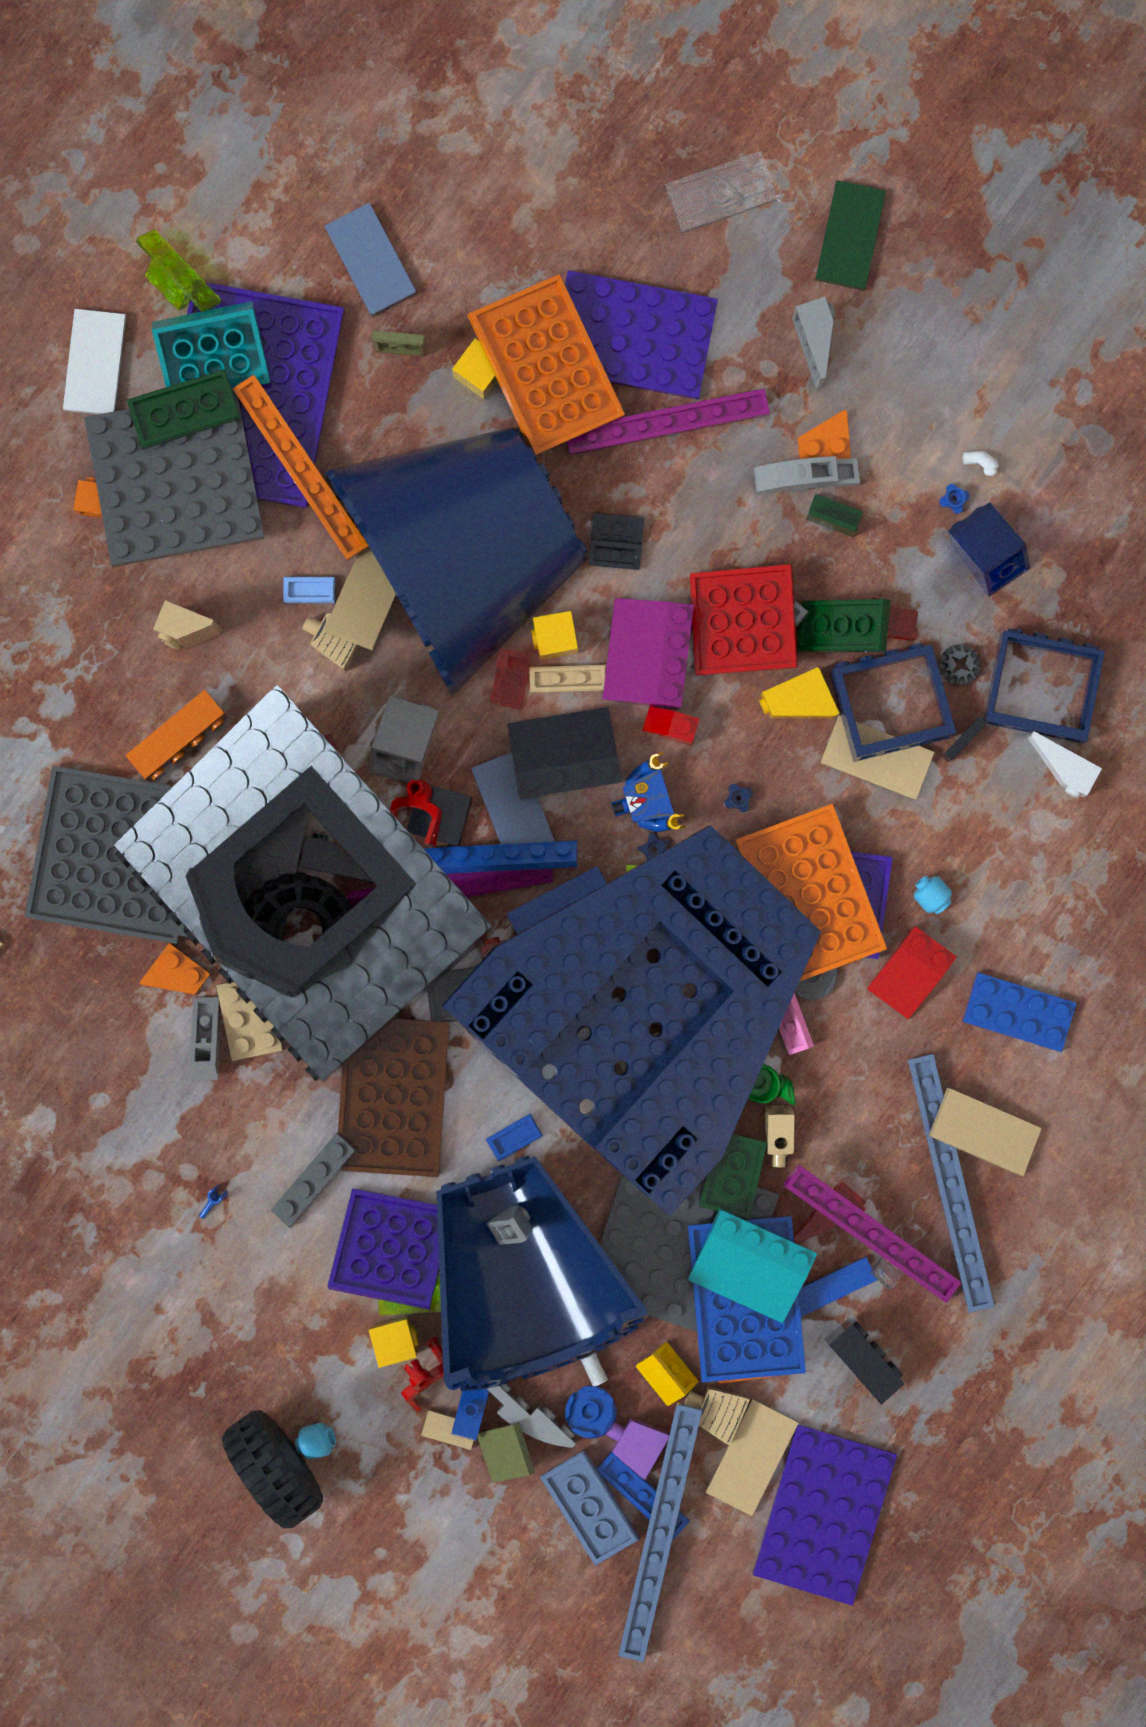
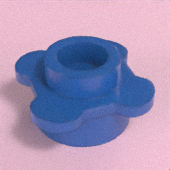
M949 484L946 487V494L940 498L939 503L942 507H948L952 509L953 513L959 514L963 511L962 506L969 499L970 495L968 491H963L961 488L956 487L955 484ZM952 497H956L957 500L953 501Z

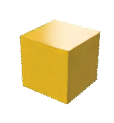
M474 339L452 368V372L456 380L482 399H485L498 380L480 342Z
M571 611L533 618L534 629L531 630L534 650L538 649L540 660L578 654Z
M409 1315L375 1324L369 1328L379 1368L417 1358L419 1341L414 1325L411 1326Z

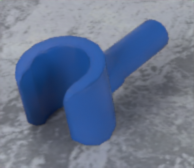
M220 1184L208 1192L209 1200L199 1214L200 1218L204 1219L215 1204L220 1203L227 1197V1190L221 1196L217 1193V1188Z

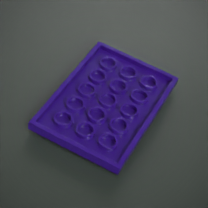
M568 270L565 287L610 383L699 400L718 299Z
M798 1424L793 1434L752 1574L853 1606L897 1454Z

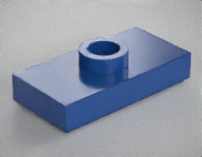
M487 1389L462 1391L451 1435L474 1441L477 1440L489 1394Z

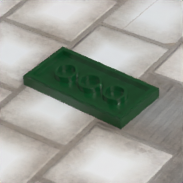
M836 180L815 281L865 291L886 190Z
M225 369L126 400L142 450L241 419Z
M891 600L801 601V606L809 614L799 624L797 651L801 653L886 652Z

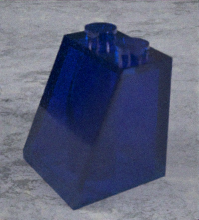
M990 502L976 508L970 516L963 521L956 522L948 530L951 545L988 597L1030 569L1026 543Z

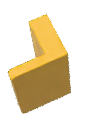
M667 1341L636 1365V1368L667 1406L686 1396L699 1382Z

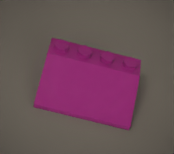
M614 599L602 700L674 710L681 708L694 605L665 601Z

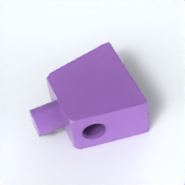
M633 1418L628 1420L625 1427L614 1422L612 1428L605 1434L616 1441L612 1452L643 1479H646L669 1439V1432Z

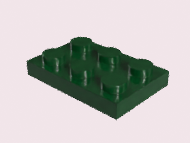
M732 1134L723 1157L705 1177L699 1207L715 1211L721 1208L736 1216L750 1219L767 1142Z

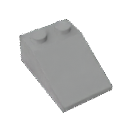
M826 297L796 306L792 316L816 390L822 388L826 378L833 318L836 317L832 303H827Z

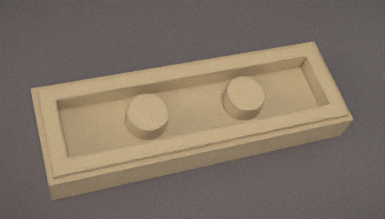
M606 665L529 667L530 693L603 691Z

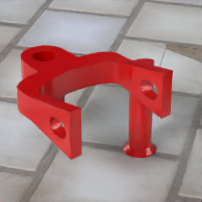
M413 779L407 784L408 797L394 799L391 802L390 812L397 819L398 812L404 808H417L427 811L431 815L432 820L424 843L436 847L442 810L430 803L432 795L431 785L426 781Z
M437 1336L427 1341L425 1346L430 1347L440 1365L428 1371L422 1368L418 1359L410 1361L412 1366H409V1364L404 1366V1370L410 1377L409 1382L411 1384L401 1394L405 1401L417 1412L422 1409L415 1397L428 1386L444 1377L443 1348L439 1344Z

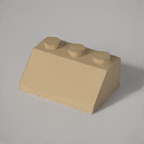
M166 600L153 628L159 634L158 638L165 645L177 650L181 646L186 649L221 635L223 631L214 620Z

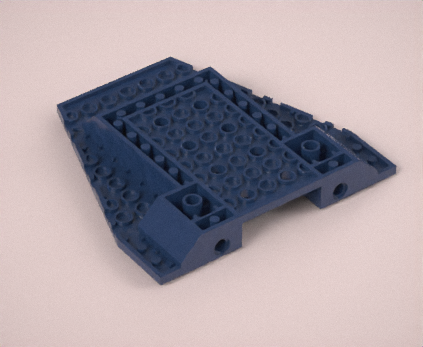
M707 826L682 840L677 845L659 853L654 858L611 880V882L601 888L590 892L587 896L544 918L527 930H523L511 939L495 946L441 1006L460 1022L482 1047L618 1173L651 1199L663 1212L671 1216L723 1157L821 931L712 826ZM652 948H655L659 953V958L654 963L648 962L646 957L647 952ZM692 983L695 986V994L687 998L683 993L685 985ZM616 987H621L624 990V997L621 1001L616 1002L612 998V991ZM653 1022H659L661 1025V1032L657 1036H652L649 1033V1026ZM581 1026H587L590 1030V1035L585 1040H580L577 1036V1031ZM623 1060L627 1064V1069L625 1073L618 1075L614 1070V1066L618 1061ZM549 1064L553 1065L555 1068L554 1076L550 1079H545L542 1074L543 1068ZM585 1099H589L592 1102V1109L584 1114L580 1111V1103Z

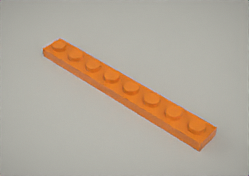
M255 375L234 387V393L345 559L348 561L368 548V544Z

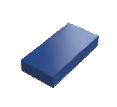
M530 1113L486 1138V1141L499 1162L539 1139L543 1134Z

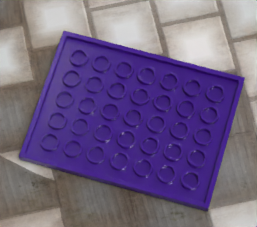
M193 280L187 314L253 301L270 377V383L262 384L261 386L315 465L344 307ZM239 400L257 500L307 508V500Z

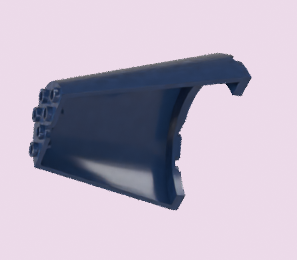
M521 1157L515 1160V1164L506 1167L505 1165L493 1167L490 1170L491 1174L481 1177L480 1173L472 1174L464 1182L458 1184L450 1182L441 1186V1190L436 1191L443 1373L445 1385L450 1390H456L459 1387L461 1391L488 1389L506 1385L509 1380H516L520 1376L525 1380L581 1360L582 1354L591 1353L593 1350L599 1352L615 1344L639 1328L637 1324L644 1323L648 1318V1313L643 1303L536 1157ZM519 1205V1207H523L530 1216L529 1223L532 1226L528 1239L523 1243L499 1245L486 1222L510 1206Z

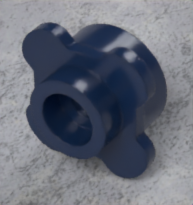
M736 784L730 785L728 788V799L724 802L725 806L728 809L737 808L741 812L748 811V802L750 797L753 796V791L750 788L738 787ZM737 796H741L740 801L736 799Z

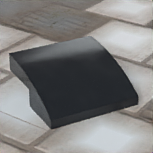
M594 512L589 565L639 570L644 517Z
M431 786L432 795L430 803L442 810L437 841L460 847L473 797ZM413 808L407 831L410 834L426 838L432 820L431 815L425 810Z

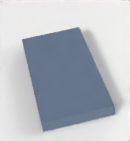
M370 203L324 226L371 317L417 294Z
M512 752L471 768L501 844L555 842L538 797L521 800L519 798Z
M585 1449L540 1476L595 1566L639 1540V1535Z

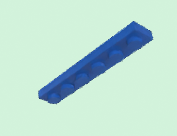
M577 840L424 848L445 874L577 867L578 864Z

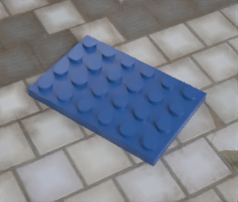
M792 1216L747 1219V1221L794 1242ZM712 1223L688 1225L691 1270ZM693 1283L702 1382L806 1373L799 1293L784 1322L781 1323Z

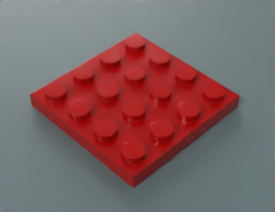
M791 564L690 573L691 605H694L692 624L696 676L798 668L793 566Z

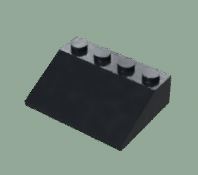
M609 707L507 723L520 800L622 783Z

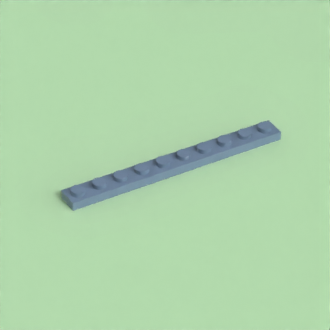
M934 1054L908 1059L967 1310L971 1313L995 1307L957 1149L929 1137L944 1097Z
M678 1402L676 1404L618 1655L620 1657L644 1662L702 1414V1408Z

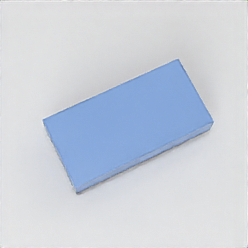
M284 577V604H335V577Z

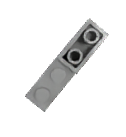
M836 456L816 457L772 463L754 468L757 493L806 491L808 488L858 486L860 484L857 458L836 459Z
M508 1384L487 1389L502 1403L497 1413L510 1424L519 1422L522 1432L557 1446L572 1448L576 1444V1440L573 1438L575 1433L565 1424L561 1427L554 1420L556 1415L548 1407L545 1406L542 1409L537 1405L530 1412L528 1410L530 1405L521 1396L515 1398L509 1392L511 1387Z

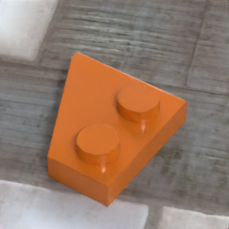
M847 410L839 412L798 437L799 459L836 456V459H851Z
M169 943L139 983L145 986L196 995L211 973Z

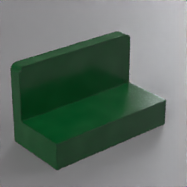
M815 494L806 520L854 537L863 511Z

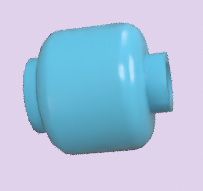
M926 875L915 884L917 889L914 892V899L925 912L939 914L951 904L952 891L939 876L929 878Z
M324 1423L302 1427L298 1438L295 1439L298 1453H302L308 1460L330 1455L336 1445L334 1431Z

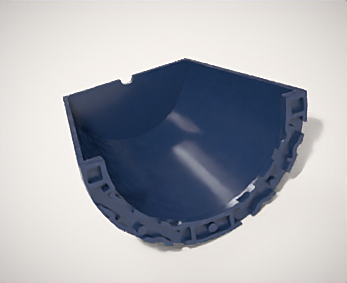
M512 427L339 467L325 472L336 494L353 517L354 522L415 626L424 646L432 645L434 650L430 651L429 655L451 695L456 693L586 561L584 554L588 551L581 539L578 540L574 532L575 523L568 512L565 513L561 505L562 496L555 485L553 487L550 486L548 478L550 476L543 463L537 464V457L530 446L525 445V441L518 428L515 430Z

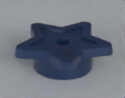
M650 833L647 843L639 846L638 850L646 855V860L648 861L666 850L670 840H658L653 833ZM656 847L657 852H653L652 849Z

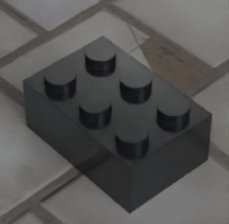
M847 1319L824 1340L882 1405L904 1385V1382L900 1379L904 1374L891 1360L887 1363L883 1360L886 1354L874 1340L869 1344L866 1340L869 1336L868 1333L857 1321L852 1324Z

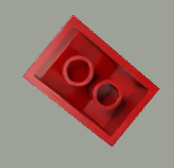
M916 926L911 927L867 987V990L902 1016L909 1019L941 980L957 956Z

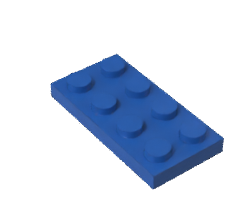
M976 973L962 1022L1062 1052L1076 1003L988 975Z

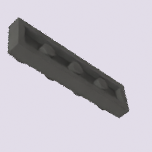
M336 1133L271 1211L288 1228L293 1227L358 1150L342 1134Z

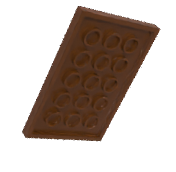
M395 1019L342 1066L338 1133L342 1134L358 1151L341 1171L439 1177L449 1022Z

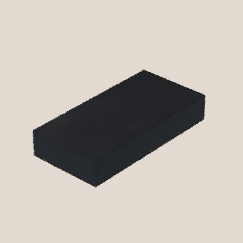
M978 717L941 756L947 762L952 761L984 728L986 722L981 717Z

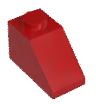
M650 706L642 731L691 746L699 718Z

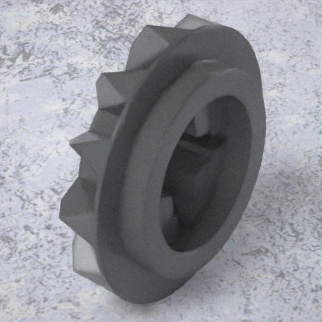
M964 644L952 645L943 652L940 658L939 667L941 674L952 684H968L979 673L981 668L980 657L974 651V648ZM967 656L964 665L969 671L961 668L954 673L953 671L956 666L954 659L961 660Z

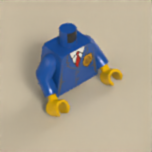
M663 752L652 755L649 760L638 765L625 779V786L622 788L625 798L611 802L615 817L630 813L633 823H637L640 828L654 832L686 828V825H678V818L685 817V815L674 814L660 768L668 765V762L660 764L658 761V757L664 754Z

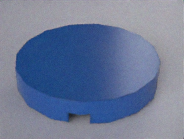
M585 1386L574 1392L565 1407V1418L570 1429L575 1434L586 1439H596L605 1435L612 1428L616 1420L617 1408L614 1399L607 1391L597 1386Z

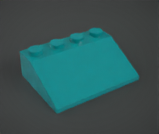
M253 301L152 322L151 330L166 387L223 369L226 371L232 390L253 375H255L261 385L270 383Z
M719 1208L687 1280L783 1323L809 1274L817 1253Z

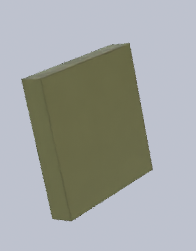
M372 330V342L376 352L426 356L424 335Z
M519 1422L478 1432L477 1438L492 1483L529 1476L535 1473Z

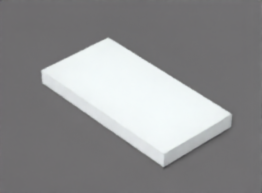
M74 309L63 404L64 411L97 415L116 411L127 317L125 314Z

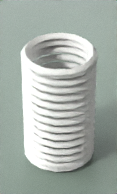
M595 1352L581 1359L592 1386L600 1385L608 1380Z

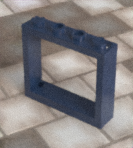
M1008 628V631L1004 630L1000 633L983 720L988 725L1028 733L1036 732L1042 736L1081 744L1087 742L1105 651L1098 650L1099 646H1094L1090 643L1078 646L1073 645L1074 641L1070 639L1058 638V641L1049 640L1048 635L1033 633V636L1024 635L1023 630ZM1008 643L1091 660L1078 729L994 712Z
M923 643L910 646L907 651L899 652V649L887 651L883 657L875 658L874 655L866 656L859 659V663L841 662L836 664L829 674L853 762L949 739L956 734L932 645L924 646ZM924 657L943 726L862 746L843 676Z

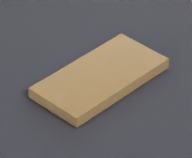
M369 546L357 555L324 632L373 650L397 595Z
M838 715L820 764L916 800L935 752L917 746L853 762L842 718ZM856 722L862 746L895 738L892 735Z
M947 1088L929 1137L1019 1176H1024L1042 1128Z
M752 1398L731 1445H728L705 1492L753 1516L799 1422Z

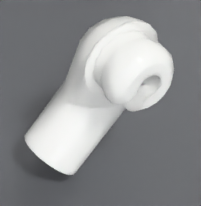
M986 451L963 452L964 465L980 464L984 468L985 475L994 476L997 474L998 461Z

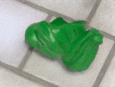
M763 1064L748 1099L754 1102L768 1103L776 1097H782L791 1105H795L793 1081L788 1076L778 1075L771 1066Z

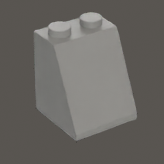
M389 696L371 748L369 772L404 783H409L413 779L420 780L436 728L439 711L428 705H418L409 702L405 698Z

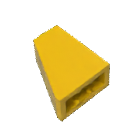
M819 667L762 692V699L759 700L764 714L769 713L771 718H835L840 714Z

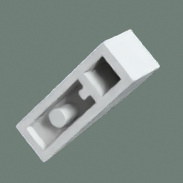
M1036 732L1030 733L1028 740L1058 783L1066 788L1065 792L1077 799L1079 796H1087L1102 768Z

